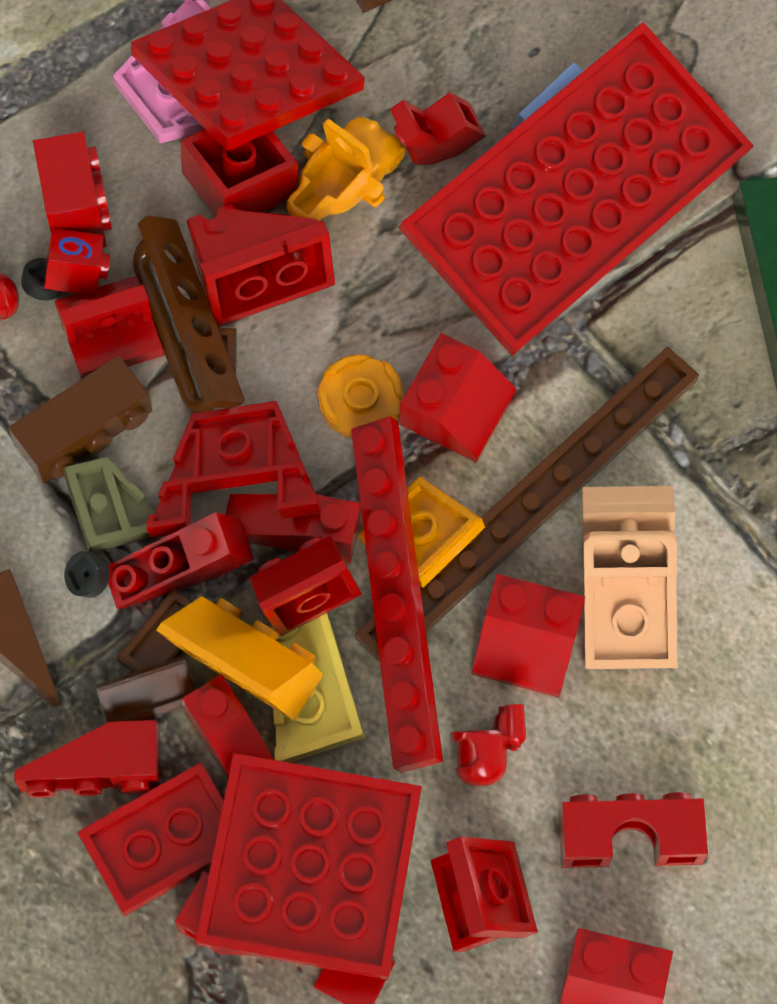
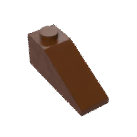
M11 570L0 572V661L48 704L55 707L60 705L61 702Z

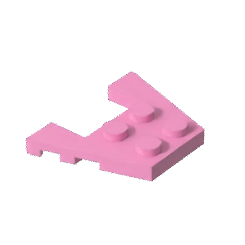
M183 0L184 3L175 13L170 12L163 19L160 29L211 8L204 0ZM132 55L113 75L115 87L159 143L191 136L205 129Z

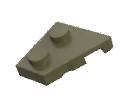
M108 457L64 467L63 475L88 552H96L151 538L146 529V522L149 515L155 514L156 510L145 500L146 494L134 483L127 481L123 477L122 471Z

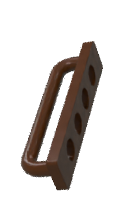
M146 215L138 223L143 239L135 249L133 267L140 285H144L152 319L182 402L192 413L212 411L214 408L229 409L238 407L245 402V398L179 225L174 219ZM164 250L168 251L174 257L176 263H174L167 257ZM150 258L202 397H199L186 360L184 358L183 352L181 350L180 344L178 342L176 333L174 331L173 325L171 323L170 317L168 315L167 309L165 307L164 301L162 299L161 293L159 291L158 285L153 275L150 266ZM178 286L187 292L190 300L182 295ZM192 323L202 330L204 337L195 331ZM206 360L216 367L218 374L208 367Z

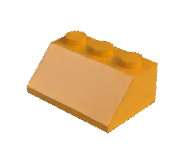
M201 596L160 623L156 631L185 654L217 674H222L225 679L295 721L324 676L312 664L316 659L315 655L294 642L289 649L276 642L279 634L258 620L255 621L253 626L240 620L243 612L222 598L219 599L217 604H214Z

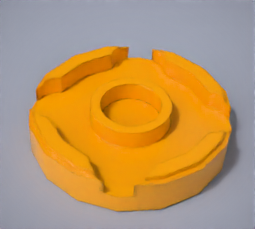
M357 354L343 357L328 367L319 384L317 400L321 416L329 427L345 437L352 438V428L388 416L398 420L400 417V403L405 393L401 377L392 365L384 360L380 362L377 359H372L370 355Z

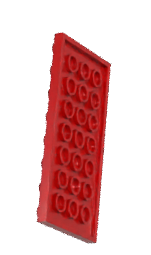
M642 22L402 221L398 228L507 352L513 356L746 155L754 145L649 27Z

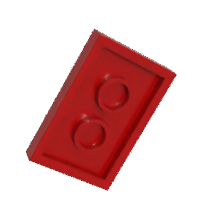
M202 762L77 832L124 917L210 868L224 800Z

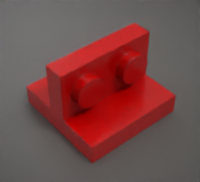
M137 275L97 287L96 296L75 294L54 301L81 379L118 355L128 367L164 356L163 347L152 319L149 299L144 285H140Z
M461 836L446 842L448 853L430 860L453 952H466L500 938H525L538 933L514 841Z

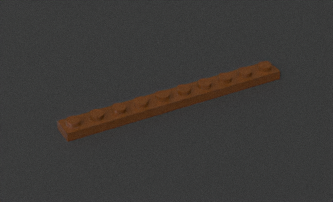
M667 346L481 517L485 528L424 588L420 586L426 633L697 382L699 374ZM373 616L355 633V639L380 662L375 619Z

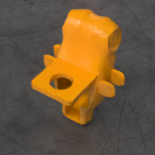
M360 116L351 120L342 129L327 118L323 123L327 141L325 142L311 133L301 144L305 148L304 155L309 160L301 171L299 188L289 196L286 209L291 216L315 218L321 221L328 215L349 211L362 200L372 207L379 206L385 199V195L382 193L384 187L380 182L384 175L392 173L398 167L405 156L406 150L395 134L385 131L379 126L377 121Z

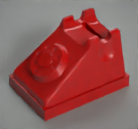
M231 204L217 208L218 214L213 219H205L199 214L187 220L194 249V260L217 327L335 285L330 236L323 220L318 221L315 218L243 211L236 209Z

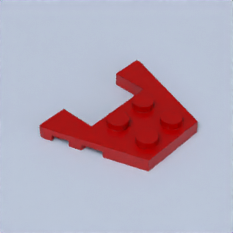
M277 401L192 413L173 457L174 469L169 481L162 483L158 493L159 505L155 514L149 515L146 529L151 538L168 536L190 525L193 493L278 481L277 509L282 519L321 514L322 507Z

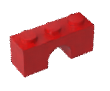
M685 792L668 793L662 796L663 799L644 800V795L638 793L616 796V801H597V796L589 794L571 796L569 802H562L558 813L561 868L609 867L613 858L612 838L617 833L625 830L638 831L650 840L654 849L655 866L702 865L708 856L704 798L691 799V795Z

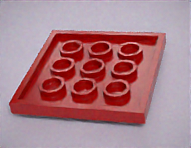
M230 0L131 41V55L227 151L364 90L365 77L283 0Z
M233 753L195 940L196 946L389 980L422 786Z

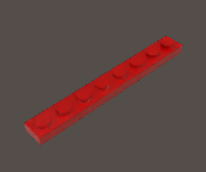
M388 416L352 428L351 433L392 765L394 770L403 773L443 762L399 424L393 417Z

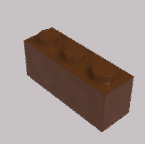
M118 355L8 428L14 445L44 484L51 478L63 477L64 467L75 465L77 461L89 453L97 454L104 450L111 443L112 438L124 430H133L142 425L148 418V414L152 412L149 393Z

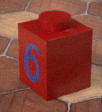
M52 228L44 289L96 296L99 279L107 280L110 254L102 253L104 235Z

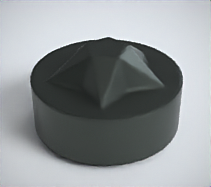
M36 258L24 266L21 286L29 296L35 299L53 300L59 297L63 291L44 289L47 259Z
M87 551L74 554L69 559L64 572L65 584L68 590L76 596L87 598L100 595L107 587L110 578V569L106 559L100 554Z

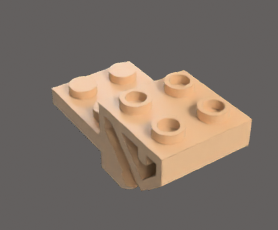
M673 486L582 487L584 596L586 597L584 602L585 669L678 668L676 534H674L675 505Z

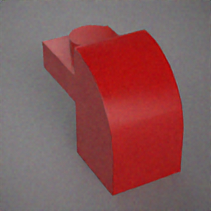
M451 92L424 111L405 100L400 101L390 109L396 121L394 131L399 140L406 146L414 164L433 165L456 157L486 137L471 104Z

